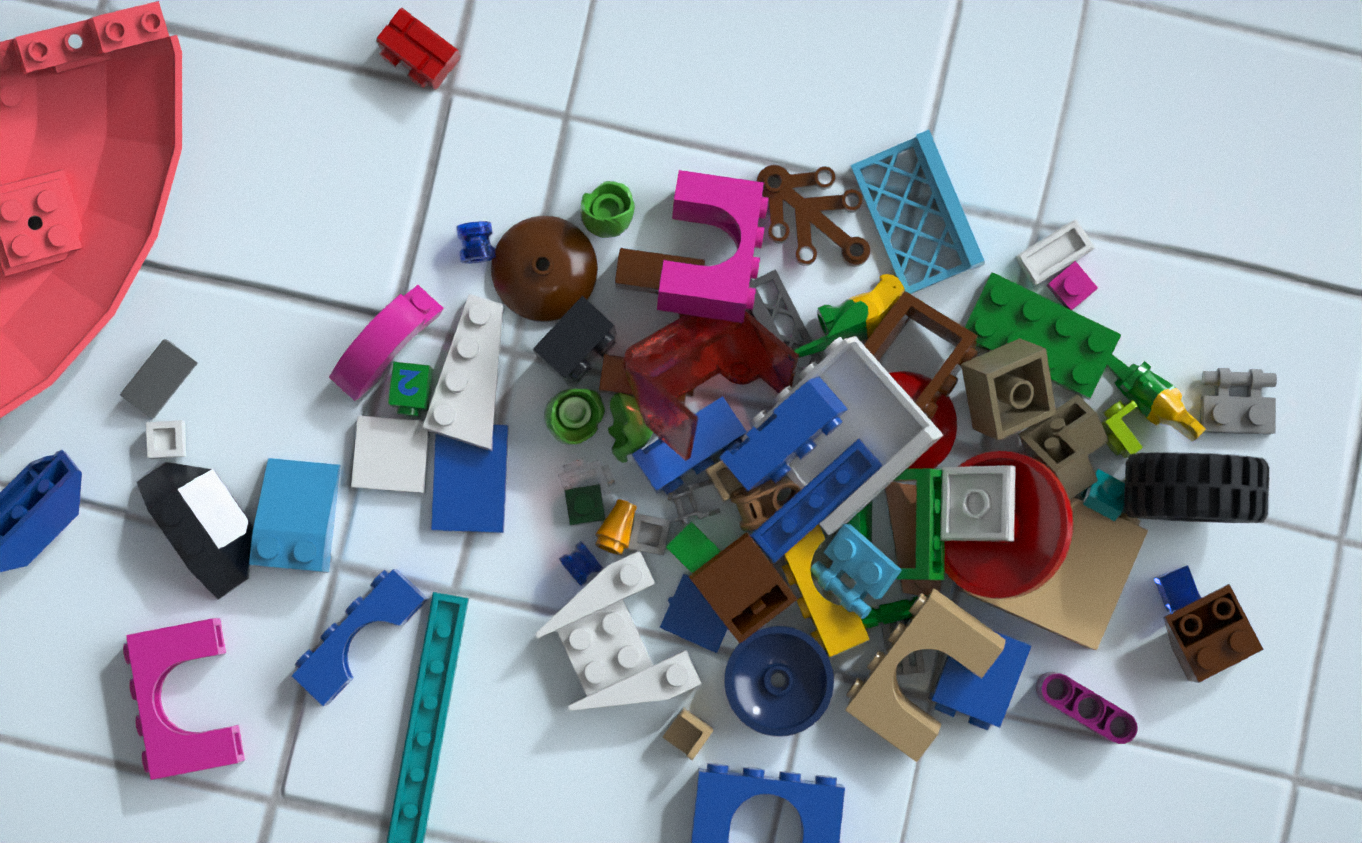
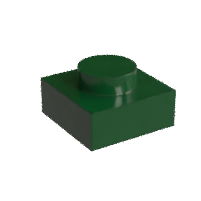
M600 484L564 490L570 526L606 519Z

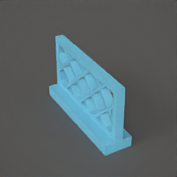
M929 129L917 134L915 138L851 165L892 266L905 291L913 294L969 269H975L985 264V260ZM911 148L914 149L918 158L913 174L894 167L898 155ZM892 157L889 165L881 162ZM874 164L887 169L880 188L867 184L861 170ZM920 167L922 168L926 179L917 176ZM892 171L910 178L903 197L884 190ZM915 180L928 185L931 189L932 194L927 206L908 200ZM869 189L877 192V196L874 201L869 192ZM882 195L901 202L893 221L880 216L877 211ZM934 199L939 211L931 209ZM905 204L924 211L917 230L898 223ZM928 213L943 218L946 226L940 239L921 232ZM882 222L891 225L888 235ZM896 227L915 234L907 253L892 247L890 240ZM948 232L953 244L944 241ZM919 236L938 243L931 262L912 256ZM942 245L957 251L962 264L949 270L935 265ZM896 254L905 257L902 266H900ZM909 259L928 267L923 281L911 286L908 285L904 275ZM932 269L942 272L930 277Z

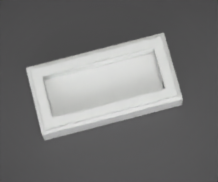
M1074 219L1014 258L1032 286L1035 287L1093 251L1095 247L1078 220Z

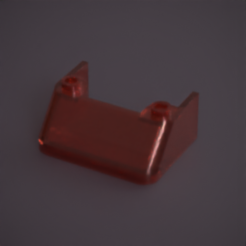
M746 311L743 323L684 315L630 346L625 352L623 369L645 425L686 461L691 458L699 417L677 398L719 373L728 381L739 385L749 384L761 378L777 393H780L786 387H792L799 355Z

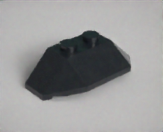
M165 462L136 482L152 518L189 571L217 600L249 579L253 525L215 470Z

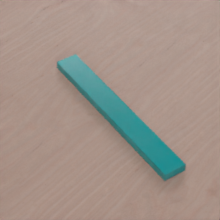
M437 592L432 594L386 843L425 842L470 598Z

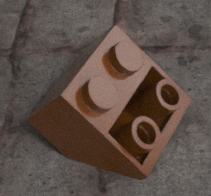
M747 532L688 576L739 644L798 600Z
M1230 584L1163 617L1171 648L1187 680L1200 683L1264 650Z

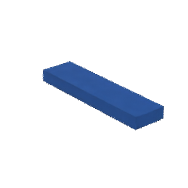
M857 439L754 531L750 537L773 563L777 562L884 465L861 439Z

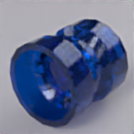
M469 222L456 227L457 238L462 242V249L459 251L461 263H482L496 258L495 247L490 243V236L493 234L491 222Z

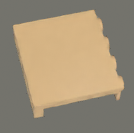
M1073 497L1069 500L1073 515V533L1069 551L1059 570L1046 584L1032 593L1012 599L981 597L959 587L958 591L1085 648L1097 650L1148 530L1139 526L1141 522L1139 519L1130 518L1126 513H1121L1116 521H1113L1084 506L1083 501Z

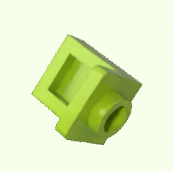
M1119 400L1103 412L1106 419L1101 422L1109 441L1106 443L1116 456L1121 454L1123 458H1128L1131 454H1135L1143 448L1121 419L1137 407L1134 400L1126 404Z

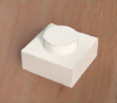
M185 421L146 422L147 458L187 457Z

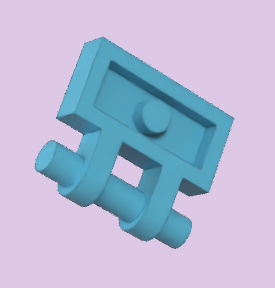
M843 524L824 551V554L833 561L830 568H827L820 561L811 567V573L818 579V585L825 591H832L841 600L840 604L848 612L854 611L861 619L865 618L871 611V607L863 601L869 593L874 599H882L902 571L851 524ZM845 572L857 582L853 589H850L840 580Z

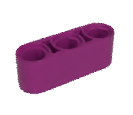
M1047 672L1038 678L1035 685L1038 698L1044 703L1106 740L1118 744H1126L1135 738L1138 731L1137 722L1127 711L1061 673ZM1058 679L1063 685L1062 694L1055 699H1051L1047 694V685L1051 680ZM1084 698H1090L1094 704L1093 713L1083 718L1078 711L1079 703ZM1116 717L1123 718L1125 722L1124 732L1119 736L1112 735L1110 731V723Z

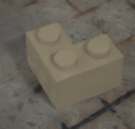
M1079 395L1058 407L1056 415L1038 422L1018 434L1027 455L1044 464L1057 476L1069 500L1098 481L1088 455L1109 442L1097 412Z

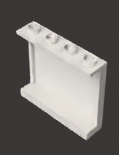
M856 336L844 340L839 337L833 341L824 351L827 357L819 364L813 362L799 374L802 380L794 388L788 386L774 398L777 404L769 412L763 410L749 422L752 428L754 426L758 428L774 413L773 410L805 382L818 376L821 377L848 408L839 417L843 423L828 436L822 433L814 440L817 447L802 460L797 456L788 464L792 469L787 474L788 477L800 489H803L857 439H861L884 465L820 523L828 535L840 530L843 524H847L943 436L939 429Z

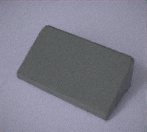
M163 339L123 389L120 396L154 419L198 362L171 341Z

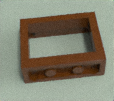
M904 291L864 346L879 362L909 320L912 319L956 347L915 402L929 419H932L938 409L936 402L942 395L948 397L958 382L956 375L962 369L961 364L977 357L978 351L975 350L978 336L907 291Z

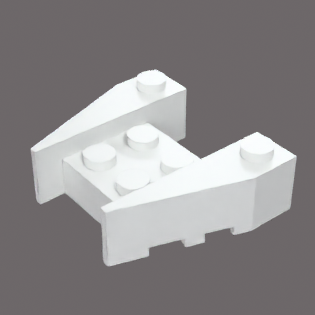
M641 551L606 566L535 633L538 639L557 630L585 691V697L568 705L570 711L669 700L702 684L687 650H683L653 665L623 599L656 584Z

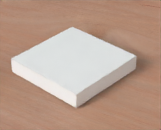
M358 416L351 487L424 493L430 434L429 431L423 429L424 421Z
M942 467L940 540L1014 541L1015 467Z

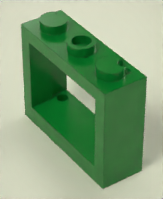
M931 468L906 469L894 481H917L916 568H900L902 571L895 580H944L945 541L940 540L942 470ZM873 500L847 523L851 524L871 543Z

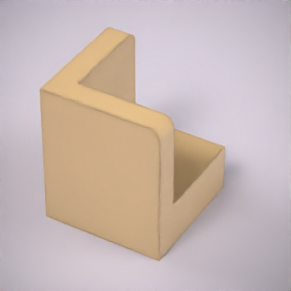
M723 461L706 469V474L723 503L730 499L729 495L734 490L743 487Z
M683 707L663 735V738L685 753L686 757L693 760L714 730L710 725Z

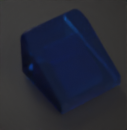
M1188 565L1154 578L1167 612L1176 611L1201 598Z

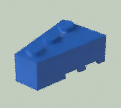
M820 376L810 379L773 410L774 413L758 428L754 426L747 432L746 435L748 437L737 448L725 451L719 458L747 491L770 480L777 483L792 470L788 465L797 456L802 460L817 447L814 442L817 437L822 433L828 436L843 423L839 417L848 408Z
M722 396L687 418L685 422L670 432L667 431L659 436L658 440L643 450L640 448L634 452L632 457L656 494L664 491L666 495H669L685 484L681 479L692 470L696 475L702 473L714 464L711 459L722 450L725 452L737 448L743 442L741 438L747 431Z

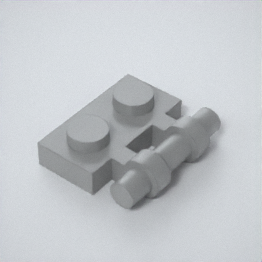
M1230 368L1203 371L1202 384L1215 385V396H1201L1200 424L1206 428L1204 432L1276 433V398L1262 397V387H1276V373H1263L1262 369H1249L1248 372H1231ZM1230 386H1247V397L1229 396Z

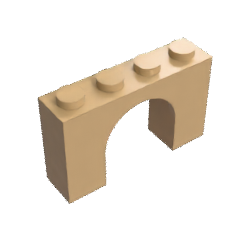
M934 588L927 597L922 593L919 595L909 609V612L913 614L906 625L901 622L898 623L887 639L892 643L885 653L880 650L877 651L866 667L871 671L864 681L857 678L846 693L850 700L845 710L915 762H918L938 736L942 723L904 695L897 680V665L908 654L917 650H939L948 654L982 678L1004 650L1006 641Z

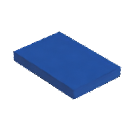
M493 425L492 451L436 434L431 530L504 533L508 425Z

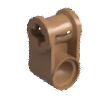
M786 475L777 483L770 480L749 491L744 486L734 490L729 496L731 502L736 504L741 521L739 525L741 530L752 531L758 529L801 490L800 487ZM784 488H790V495L786 499L778 501V493Z

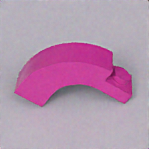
M419 285L415 286L404 296L402 294L398 295L350 344L335 365L329 378L350 398L356 401L378 383L387 366L401 349L419 332L437 319L444 308Z

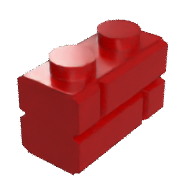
M403 8L396 12L389 24L385 26L376 39V43L381 49L379 55L393 67L400 63L409 70L407 76L421 88L428 84L436 90L461 58L457 48Z

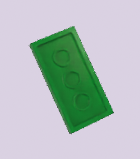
M993 272L990 274L965 325L966 329L978 336L976 345L989 352L1019 338L1046 348L1051 382L1088 400L1092 397L1122 335Z

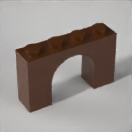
M620 248L615 287L658 295L664 260L705 266V260ZM678 313L681 321L679 337L668 352L657 358L636 359L604 354L599 386L600 393L611 395L623 393L639 399L685 405L686 397H693L696 376L689 375L691 361L698 362L701 346V341L694 340L696 326L703 327L705 317Z

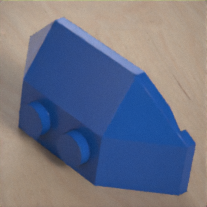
M60 450L55 455L45 456L30 462L0 492V572L28 566L79 515L82 472L65 451Z

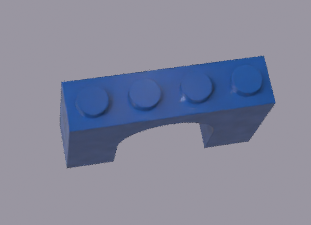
M707 763L706 769L699 768L691 843H728L731 821L738 807L747 799L761 794L780 796L796 808L801 820L800 843H840L845 787L843 784H837V777L816 775L815 781L801 780V773L779 771V777L764 776L765 769L743 767V773L728 772L729 765Z

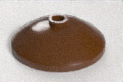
M535 216L513 225L501 237L493 253L491 275L497 294L511 311L528 320L552 322L560 320L582 296L587 300L590 298L597 281L598 263L590 240L573 223L554 216ZM541 259H546L550 262L549 268L545 271H540L536 268L537 262Z

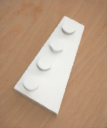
M472 294L468 295L423 424L424 430L492 451L499 353L504 313L503 304Z

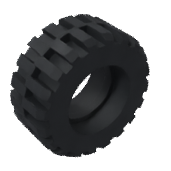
M1178 452L1131 454L1125 463L1124 510L1128 517L1139 519L1212 523H1263L1268 516L1270 467L1265 459L1253 456Z

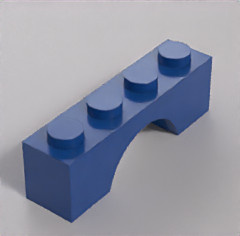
M392 569L390 573L383 570L370 584L373 591L365 599L361 596L356 598L345 610V613L349 616L339 626L333 623L320 636L323 643L314 653L310 649L307 650L294 664L298 670L292 677L322 706L329 705L354 679L349 667L348 652L355 635L363 627L376 621L390 622L398 626L405 625L428 600L398 569Z

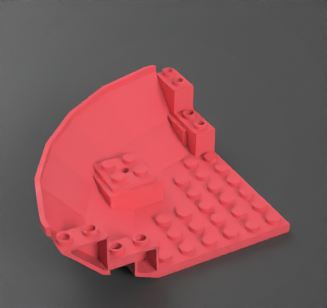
M159 1L0 42V418L50 387L111 320L158 237L182 151V50L178 36L169 37ZM71 35H78L81 38L82 44L79 48L75 49L69 45L68 39ZM32 216H38L42 220V226L37 230H32L28 226V220Z

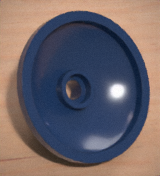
M771 626L757 630L735 647L726 665L724 687L731 709L746 726L764 735L790 736L808 729L824 714L832 698L834 674L826 652L814 638L795 628ZM775 673H781L785 678L784 684L780 687H775L771 683V677Z

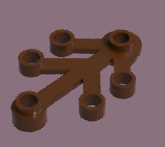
M770 165L763 168L757 177V182H764L762 197L769 198L771 223L768 229L769 239L774 243H783L789 236L790 229L788 224L784 222L783 216L784 200L795 210L798 244L795 259L800 265L809 266L814 263L817 257V250L812 245L810 223L841 248V257L847 265L852 267L863 265L870 256L868 242L861 237L851 238L820 212L832 210L856 212L863 203L862 194L855 189H849L843 195L803 198L794 190L795 188L817 186L819 189L827 190L835 182V172L830 167L823 166L818 168L816 172L789 174L782 166ZM820 173H828L831 181L827 184H822L818 180ZM770 177H778L781 185L777 188L770 187L768 185ZM849 195H854L858 199V204L854 207L848 206L845 198ZM775 226H781L785 229V235L777 238L772 234V229ZM855 244L861 246L863 254L858 257L853 256L850 253V247ZM802 249H809L813 257L808 261L802 260L799 252Z

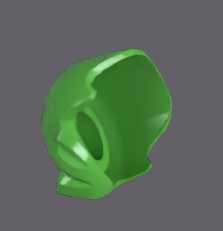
M605 181L590 194L584 193L580 205V217L586 229L600 238L617 237L626 231L633 219L635 203L630 189L619 182Z
M566 389L559 392L549 400L544 410V421L547 429L557 441L566 445H576L588 440L597 432L598 423L603 419L605 408L602 398L598 392L590 389Z
M617 393L610 400L613 425L608 428V433L615 439L611 447L612 454L620 462L626 463L628 462V455L633 454L640 448L642 449L648 443L655 429L656 419L650 406L627 394Z

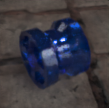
M582 541L575 545V550L571 554H564L559 558L560 562L580 586L587 582V577L592 572H599L603 569V566Z

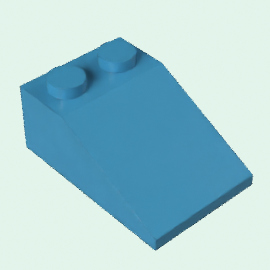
M268 458L253 526L249 565L329 572L341 465Z

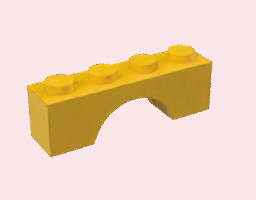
M818 524L783 555L787 564L781 566L789 586L796 584L801 597L798 598L796 603L803 618L807 619L810 617L816 631L810 633L811 637L822 646L827 656L831 657L866 642L870 638L861 618L854 611L848 612L843 606L826 600L813 584L811 561L816 549L825 540Z

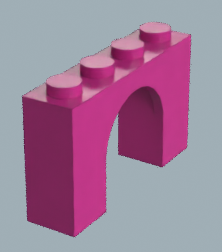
M683 170L678 171L672 219L707 224L720 228L733 239L737 251L727 261L713 266H699L664 260L658 291L657 310L743 323L745 310H753L756 288H750L749 283L750 278L757 279L760 258L753 257L754 248L761 249L765 227H758L759 218L766 219L769 198L762 197L764 182Z
M211 618L126 635L127 643L123 645V654L128 665L131 664L133 679L129 681V688L132 699L134 701L137 700L139 715H136L135 719L138 735L144 738L146 751L142 752V764L145 772L150 773V779L154 780L244 761L245 757L239 725L203 732L186 731L169 720L164 712L161 701L164 681L175 667L186 661L226 653L220 618Z

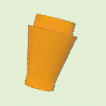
M617 499L615 506L595 534L597 537L595 545L606 552L622 555L624 549L629 548L637 506L628 501Z

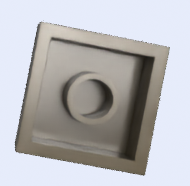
M1019 338L961 364L973 430L999 441L1057 414L1046 348Z

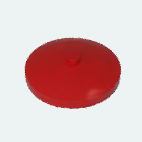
M991 451L976 455L958 467H1015L1014 541H945L944 572L958 586L981 597L1012 599L1027 595L1042 587L1055 575L1069 551L1073 533V515L1068 495L1057 476L1036 459L1010 451Z

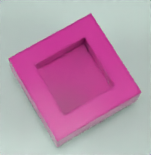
M1076 261L1046 285L1059 302L1070 310H1073L1098 289L1096 284Z

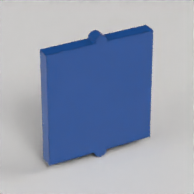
M683 574L674 596L668 598L670 605L659 628L717 653L729 629L688 577L689 575Z

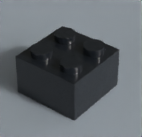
M582 296L532 350L537 358L568 386L573 381L579 384L592 370V367H590L591 361L598 354L603 358L604 354H607L617 343L615 341V336L617 335L616 328L610 320Z

